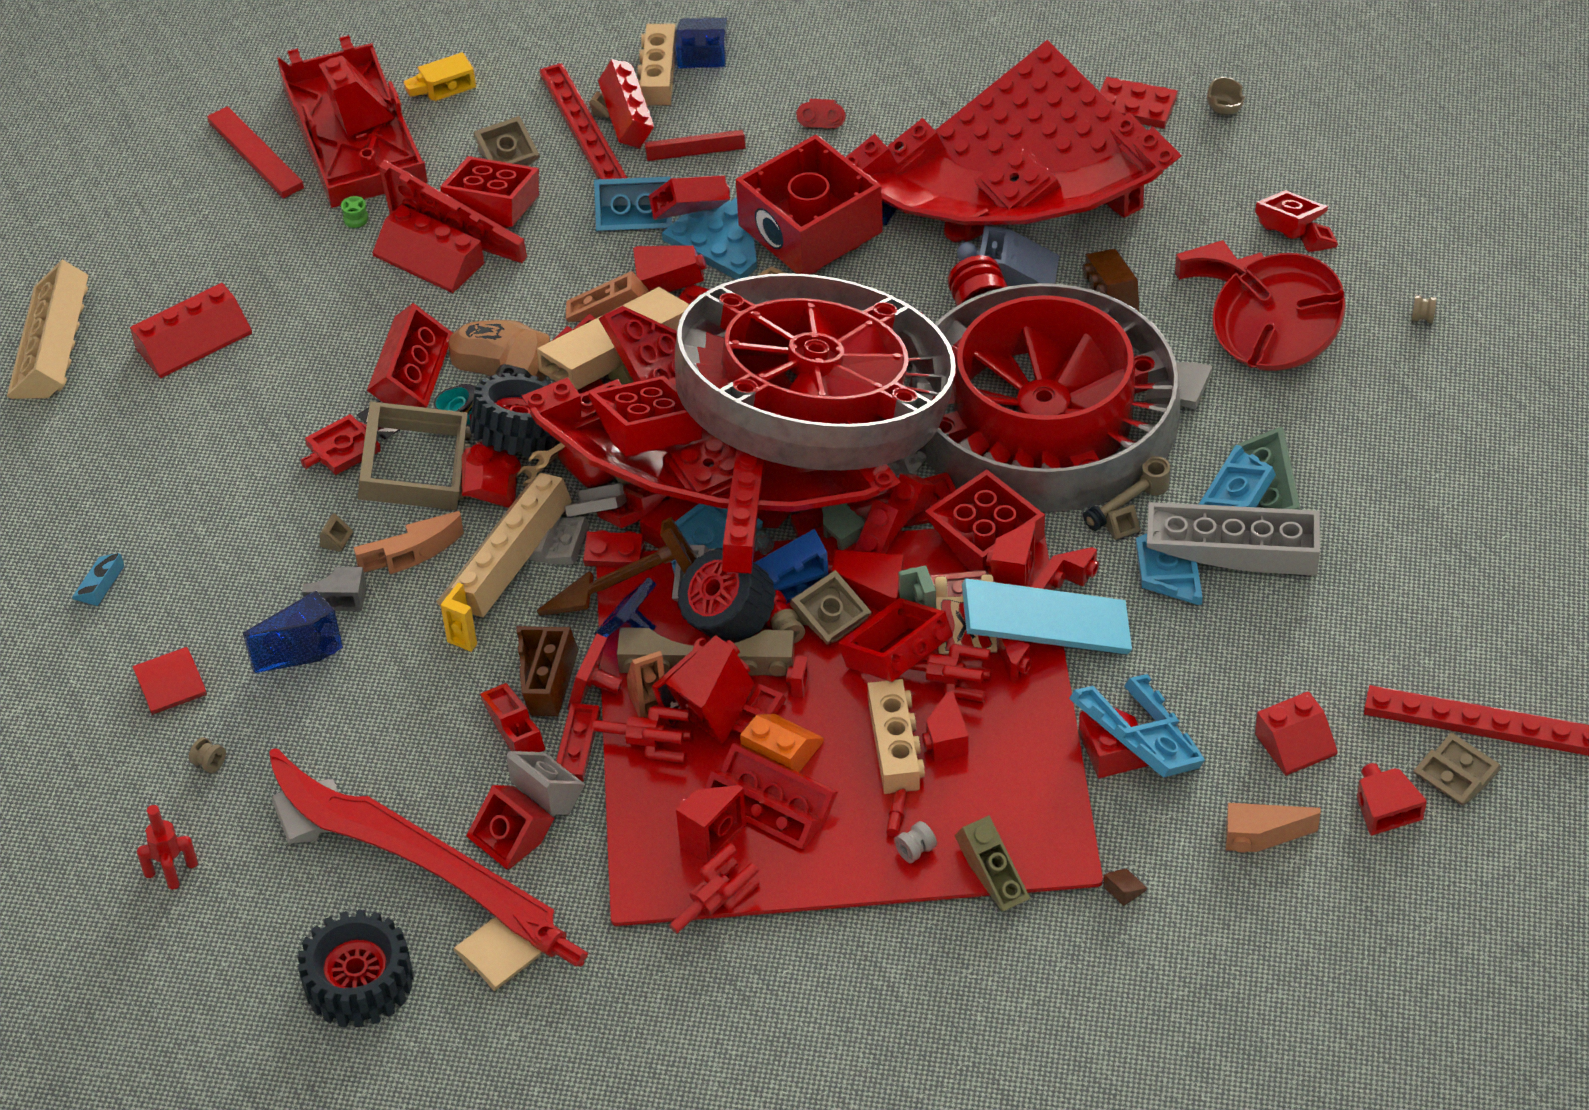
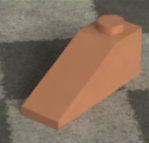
M630 271L567 300L566 320L568 322L582 321L589 313L593 317L598 318L648 293L649 290L633 271Z
M661 651L634 659L631 662L627 674L628 693L639 717L648 718L649 708L651 706H658L652 685L664 675Z
M1228 803L1226 850L1241 853L1258 852L1317 832L1321 808Z

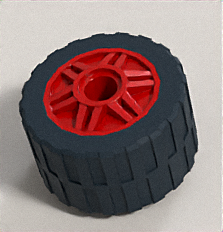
M716 548L699 556L687 568L678 589V607L687 623L710 638L716 635L725 642L730 640L733 643H737L753 637L768 622L775 604L774 583L769 574L754 562L751 574L722 572L723 548Z

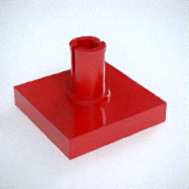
M596 633L575 677L567 710H569L571 703L583 704L592 685L617 695L623 678L599 669L607 637Z

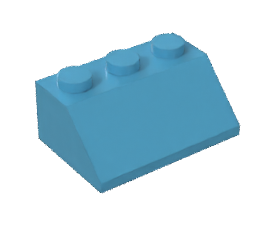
M671 177L594 180L596 231L668 228L673 224V217L654 220L648 195L669 181Z

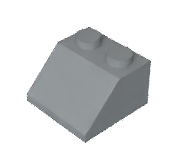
M509 751L506 757L511 783L531 800L538 803L550 815H569L585 784L545 752Z

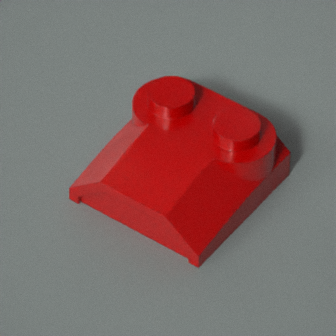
M1285 190L1256 202L1255 213L1259 217V223L1265 229L1277 230L1284 233V236L1296 239L1305 234L1307 224L1327 212L1328 206Z
M480 444L466 448L462 454V495L509 508L516 498V475L521 469L520 461L515 455H510L508 452H498L494 448Z

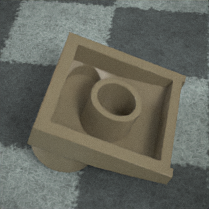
M520 116L474 131L478 151L485 159L529 166L540 156Z
M836 570L791 599L790 602L791 607L799 617V622L809 626L826 644L835 643L855 630L872 613Z

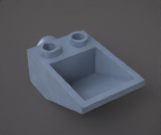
M984 226L981 249H977L970 242H965L958 247L957 256L961 261L977 255L989 256L996 260L1008 287L1038 283L1055 284L1059 255L1011 229Z

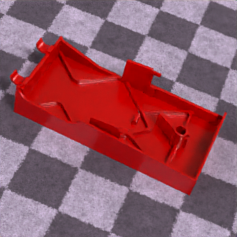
M350 35L339 37L342 51L302 60L299 50L296 48L288 50L291 64H287L280 57L277 58L284 92L331 208L341 206L342 201L348 197L359 196L363 199H368L385 194L379 165L383 160L428 183L425 162L422 161L402 116V104L392 81H389L387 85L373 43L354 47ZM343 56L378 89L394 119L348 137L333 110L319 64L326 62L330 58Z

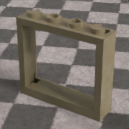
M370 401L359 478L358 499L457 511L458 499L464 500L460 479H462V454L470 446V444L464 443L465 440H470L471 436L470 426H466L468 413ZM378 427L457 436L451 487L372 478Z

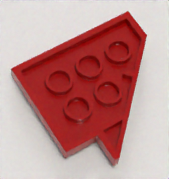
M621 306L598 318L634 382L665 376L668 380L675 377L676 330L625 306Z

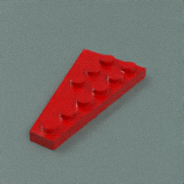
M383 160L379 165L390 214L402 204L480 240L482 250L519 263H523L527 258L525 242L522 237L388 161Z

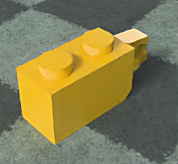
M463 52L419 66V74L404 81L405 90L410 97L426 94L429 100L433 101L476 88L474 68Z

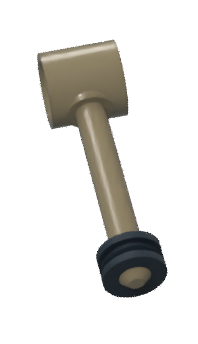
M1152 456L1142 465V476H1140L1138 482L1102 507L1092 506L1083 513L1087 526L1097 531L1106 524L1107 513L1119 509L1143 491L1151 495L1165 493L1169 489L1170 482L1169 462L1163 457Z

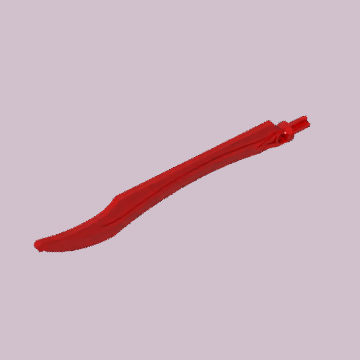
M274 748L270 750L271 766L278 785L292 805L316 826L371 844L426 869L478 902L509 930L530 942L533 947L550 957L558 955L576 967L584 965L588 952L568 941L566 933L554 926V909L371 797L351 796L336 792L302 772L279 749Z

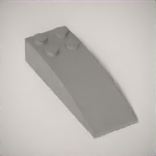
M1149 502L1147 548L1178 558L1234 570L1317 576L1320 556V511Z

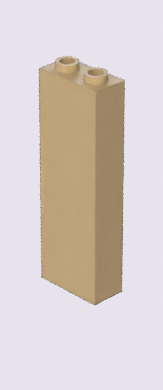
M658 287L622 306L677 331L680 318L689 304ZM598 318L537 348L539 371L556 382L568 377L576 390L602 378L624 364Z

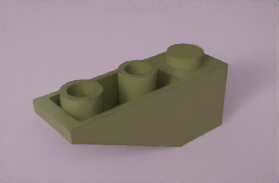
M990 815L962 827L954 835L968 864L1002 912L1030 899Z

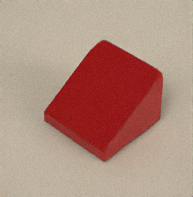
M1310 222L1306 226L1305 234L1300 236L1308 252L1331 249L1338 246V242L1330 227Z

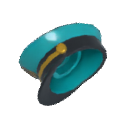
M461 384L443 390L434 399V409L468 413L466 425H469L475 386Z

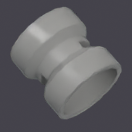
M922 821L914 824L908 833L902 832L894 839L899 854L909 863L919 859L922 852H929L937 846V840L933 831Z

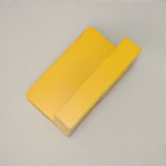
M457 583L440 605L448 643L472 652L477 645L472 610L467 605L464 585Z

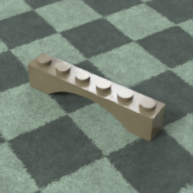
M620 628L617 649L619 673H628L632 660L661 651L664 674H666L688 655L694 646L669 640L650 628ZM764 630L753 637L734 643L740 650L739 658L751 670L748 673L750 676H787L788 667L794 666V630Z

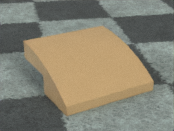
M496 917L453 949L473 973L475 971L479 973L493 991L504 985L543 953L533 947L530 942L509 930Z

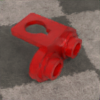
M809 98V102L803 103L798 107L796 117L798 122L805 127L835 129L844 124L846 113L843 107L838 105L837 101L833 99Z
M984 209L970 217L988 215L989 211ZM946 222L944 224V235L952 242H960L962 240L968 242L982 235L984 226L989 225H961Z

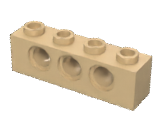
M646 24V34H641V47L644 49H640L639 53L640 64L642 65H638V79L641 80L638 83L646 105H671L677 47L675 24Z
M897 679L893 682L867 683L868 704L884 794L895 793L900 789H906V791L920 790V778L925 777L923 759L917 760L916 755L920 754L919 737L913 736L912 731H916V721L914 713H909L908 708H912L910 690L905 691L903 679Z

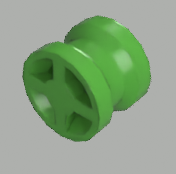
M352 196L342 201L341 209L346 226L359 228L368 222L366 202L363 198Z

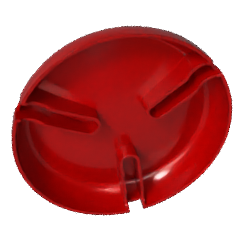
M1298 253L1273 254L1244 266L1246 272L1241 276L1235 273L1222 287L1215 301L1213 327L1221 346L1239 363L1263 371L1292 369L1306 364L1319 356L1331 345L1338 335L1346 311L1344 289L1336 273L1324 262Z

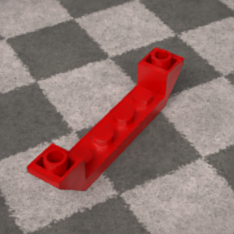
M1090 547L1053 555L1031 587L1055 590L1062 586L1064 580L1083 587L1090 577L1093 578L1098 571L1097 549ZM999 638V653L1010 681L1016 683L1020 676L1027 674L1031 667L1030 645L1020 640Z

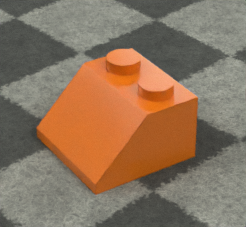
M776 714L756 715L740 734L741 745L797 772L801 771L824 742L823 737Z

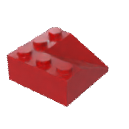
M468 156L440 186V191L502 227H513L539 196V168Z
M665 376L589 392V398L613 445L625 456H638L643 452L651 450L661 451L669 446L687 445L691 441L702 439V427L689 415L681 403L676 386Z
M987 469L925 511V516L961 563L971 572L986 570L987 575L988 569L991 568L986 566L987 554L989 549H994L996 538L1028 522H1036L1035 544L1045 536V514Z

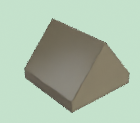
M1133 504L1107 513L1105 526L1115 540L1141 532Z
M335 513L330 516L320 532V547L340 552L352 535L353 530Z

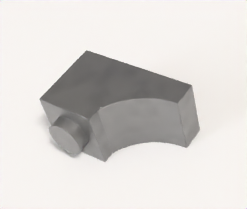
M334 567L332 574L325 579L303 584L302 596L306 611H362L366 591L363 567Z

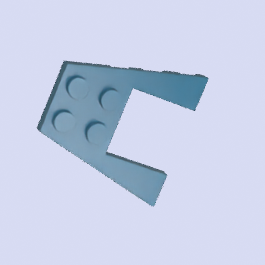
M1148 674L1129 678L1124 687L1153 717L1155 722L1131 727L1094 686L1075 689L1069 697L1073 703L1163 778L1199 769L1205 761L1188 733L1183 735L1177 727L1179 720L1174 713L1169 715L1163 706L1165 699L1160 691L1156 690L1154 692L1149 685L1151 678Z

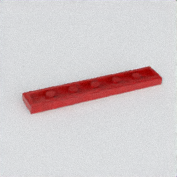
M228 106L207 116L208 123L282 198H286L304 189L303 181Z

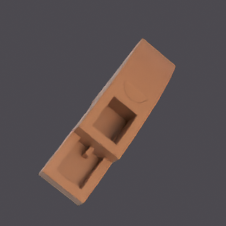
M460 511L405 525L407 532L405 534L353 547L357 567H363L364 573L387 567L389 574H393L434 557L464 534Z

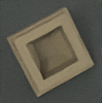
M596 91L589 101L593 116L608 118L610 115L604 97L599 91Z

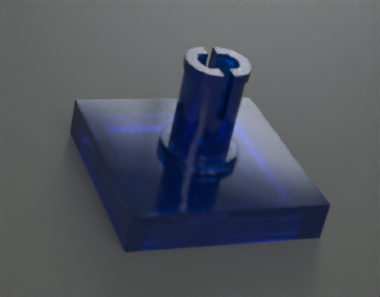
M649 577L623 598L595 631L594 635L596 636L597 633L608 637L625 622L632 628H650L654 631L657 626L645 617L638 608L657 584Z

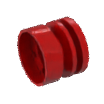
M977 255L968 257L956 264L948 276V287L955 300L956 307L978 295L1008 287L997 261L989 256Z

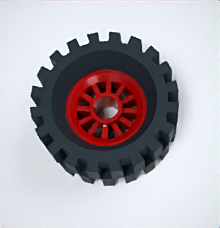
M503 373L502 377L492 375L490 380L482 379L480 384L477 383L474 390L470 419V431L474 433V438L482 440V444L486 447L493 445L495 451L507 450L510 455L520 452L522 456H530V453L536 451H549L561 442L535 422L530 414L529 407L522 398V395L547 386L552 382L546 379L543 382L538 381L539 377L536 376L526 378L524 374L517 373V376Z
M356 910V916L349 917L348 911L340 912L341 919L334 921L331 916L324 919L325 927L321 929L316 925L311 929L313 939L305 936L302 941L303 951L299 950L298 970L308 1004H311L314 1013L317 1016L322 1013L324 1021L330 1024L334 1018H337L338 1026L347 1028L349 1021H354L355 1028L364 1027L363 1020L371 1019L374 1025L381 1022L380 1014L385 1013L389 1018L395 1013V1003L402 1007L406 1001L405 993L410 994L411 980L414 979L407 942L400 927L395 929L394 921L388 917L382 922L380 913L372 912L370 917H366L365 910Z

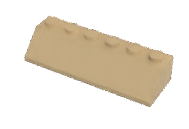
M63 259L34 286L7 397L11 399L49 398L55 391H61L66 384L67 378L65 373L71 363L69 356L75 346V340L73 339L80 325L78 318L84 308V304H82L83 297L88 291L86 286L88 274Z
M539 473L523 489L436 601L437 604L440 606L456 584L461 583L464 585L467 605L471 607L472 614L484 617L532 555L535 548L538 547L548 530L554 526L566 510L565 506L570 505L572 502L564 479Z

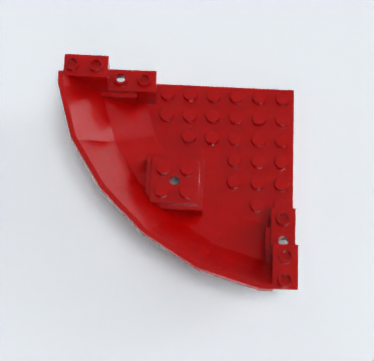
M1048 39L936 130L924 118H921L888 146L874 133L846 156L848 160L882 186L883 202L907 214L961 225L1030 224L1090 211L1154 181L1165 169L1182 157L1153 126L1147 130L1130 112L1123 115ZM1019 176L1017 181H1011L1013 177ZM984 209L989 211L988 215L970 217Z
M784 372L767 380V382L788 389L792 384ZM567 377L522 395L535 422L587 464L653 493L728 509L736 448L722 442L703 427L702 439L691 441L687 445L669 446L661 451L651 450L643 452L638 456H625L613 445L589 398V392L622 385L618 379L579 394ZM675 377L669 379L676 386ZM766 460L758 510L796 512L863 501L877 496L879 493L901 484V482L887 464L855 470H817L788 466Z

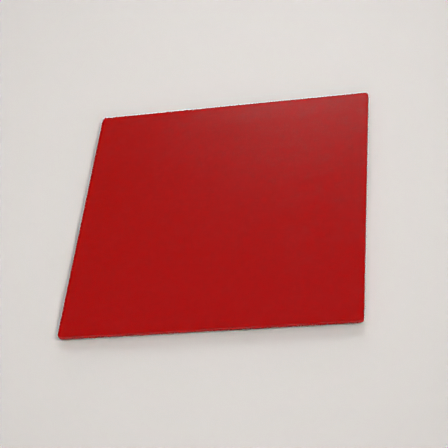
M936 529L899 531L886 554L903 555L904 570L926 565L930 575L971 572L961 563ZM1045 536L1035 544V561L1028 587L1033 585L1049 562ZM821 537L820 540L827 551L828 562L833 561L835 550H839L837 548V540L834 537ZM793 540L755 543L753 562L760 560ZM857 542L844 550L855 551ZM658 550L644 551L642 552V558L657 552ZM671 562L657 565L603 591L597 592L599 635L607 637L600 662V670L623 678L617 695L601 689L602 721L627 723L629 716H638L628 693V673H619L617 649L620 628H650L669 640L694 646L699 638H705L707 643L712 639L687 623V620L681 615L678 601L672 599L675 575ZM596 567L597 579L620 568ZM787 603V604H786V605H788L792 610H794V609L791 607L790 603ZM866 605L872 613L860 626H862L864 623H866L880 611ZM765 623V625L763 626V629H762L760 632H762V631H764V630H772V629H769L768 626H767L766 623ZM803 625L805 628L804 637L794 644V662L796 655L808 657L809 677L803 698L791 696V684L786 683V676L752 675L750 677L754 682V686L745 704L749 701L758 684L784 694L786 701L776 715L824 738V742L799 773L838 791L828 819L804 849H800L746 822V826L729 842L737 850V853L732 857L738 862V865L727 877L731 881L748 864L753 863L759 870L754 877L759 881L760 885L735 908L727 910L721 906L711 916L701 912L693 920L990 896L968 864L954 836L962 827L989 815L1027 893L1100 887L1103 884V876L1073 702L1069 699L1072 692L1064 646L1022 641L1030 645L1032 664L1027 674H1022L1018 681L1014 683L1010 681L999 653V638L996 637L997 653H991L989 661L983 660L981 667L992 669L991 680L983 679L982 683L959 680L957 684L960 687L985 690L983 702L956 698L969 735V754L934 761L931 751L925 750L922 733H926L927 718L945 696L944 683L926 680V672L911 669L897 678L903 679L905 691L910 690L912 708H908V711L915 715L916 731H912L913 736L919 737L920 754L916 755L917 760L923 759L925 777L920 778V790L906 791L905 811L897 836L902 832L908 833L914 824L922 821L930 827L937 840V846L929 852H922L919 859L909 863L899 854L895 846L894 839L896 836L892 837L886 834L889 820L888 813L895 793L884 794L868 704L867 683L887 680L846 667L838 643L849 634L835 643L826 644L809 626ZM907 629L878 652L885 653L914 630ZM936 648V649H935L934 651H932L930 654H932V653L939 654V649ZM930 654L924 657L923 660H928ZM661 718V724L665 725L664 720ZM681 721L675 727L692 729V740H683L682 744L659 742L658 745L660 749L686 752L685 763L647 759L644 755L645 746L626 744V735L603 733L610 917L612 925L626 926L672 922L694 902L689 894L704 880L700 870L706 863L680 847L676 808L682 799L688 798L695 790L705 789L711 771L722 770L732 743L741 744L740 734L731 731L727 740L721 744L692 722Z

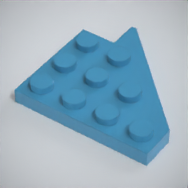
M737 197L731 202L727 201L719 208L684 214L662 232V240L672 246L694 245L697 254L703 255L707 265L735 280L746 278L757 269L754 238L738 224Z

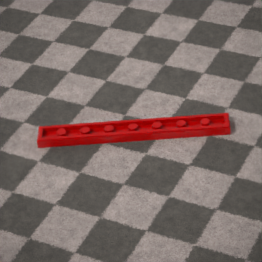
M559 63L539 69L541 79L597 179L627 178L564 65Z

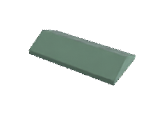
M1281 426L1236 444L1243 447L1244 452L1248 455L1254 454L1261 462H1266L1272 466L1276 474L1256 508L1301 510L1283 427Z

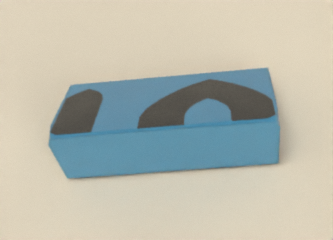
M115 553L99 557L72 596L73 600L98 606L124 568L121 554Z

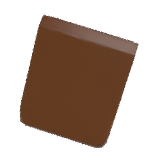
M1127 868L1108 872L1104 875L1103 887L1123 906L1147 891V887Z

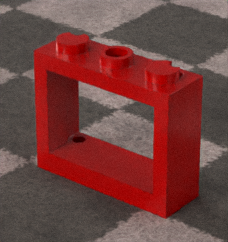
M898 598L841 640L838 645L847 668L893 682L950 639L953 633L945 611ZM907 629L914 630L885 653L878 652Z

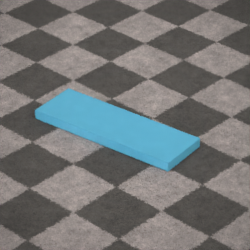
M966 578L962 583L967 634L1127 655L1132 650L1126 600Z

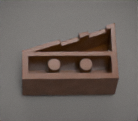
M1109 249L1085 254L1086 264L1082 265L1084 278L1088 279L1091 289L1118 299L1140 312L1138 279L1116 249Z
M516 626L519 643L518 654L520 656L521 692L531 716H558L579 651L570 627Z

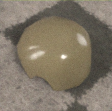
M1226 77L1215 78L1210 83L1207 92V102L1210 108L1223 115L1237 113L1243 106L1245 96H1242V85Z

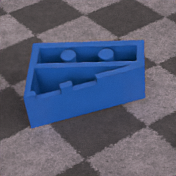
M815 529L754 562L769 574L774 583V590H779L783 593L786 604L828 575L827 551Z

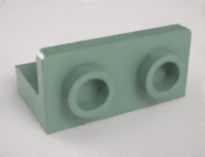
M926 565L909 568L898 573L899 598L936 608V590Z

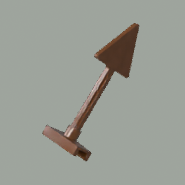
M670 517L661 523L660 535L666 545L659 548L657 552L600 577L594 582L593 574L591 571H588L537 609V613L539 616L587 610L591 594L603 591L657 565L667 564L674 560L677 561L685 574L687 568L693 564L697 557L674 519Z

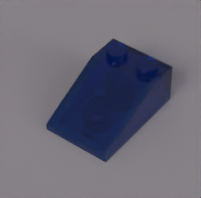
M680 18L676 32L677 67H726L728 18Z
M317 591L312 592L243 632L251 667L255 673L319 662L343 648L335 610Z

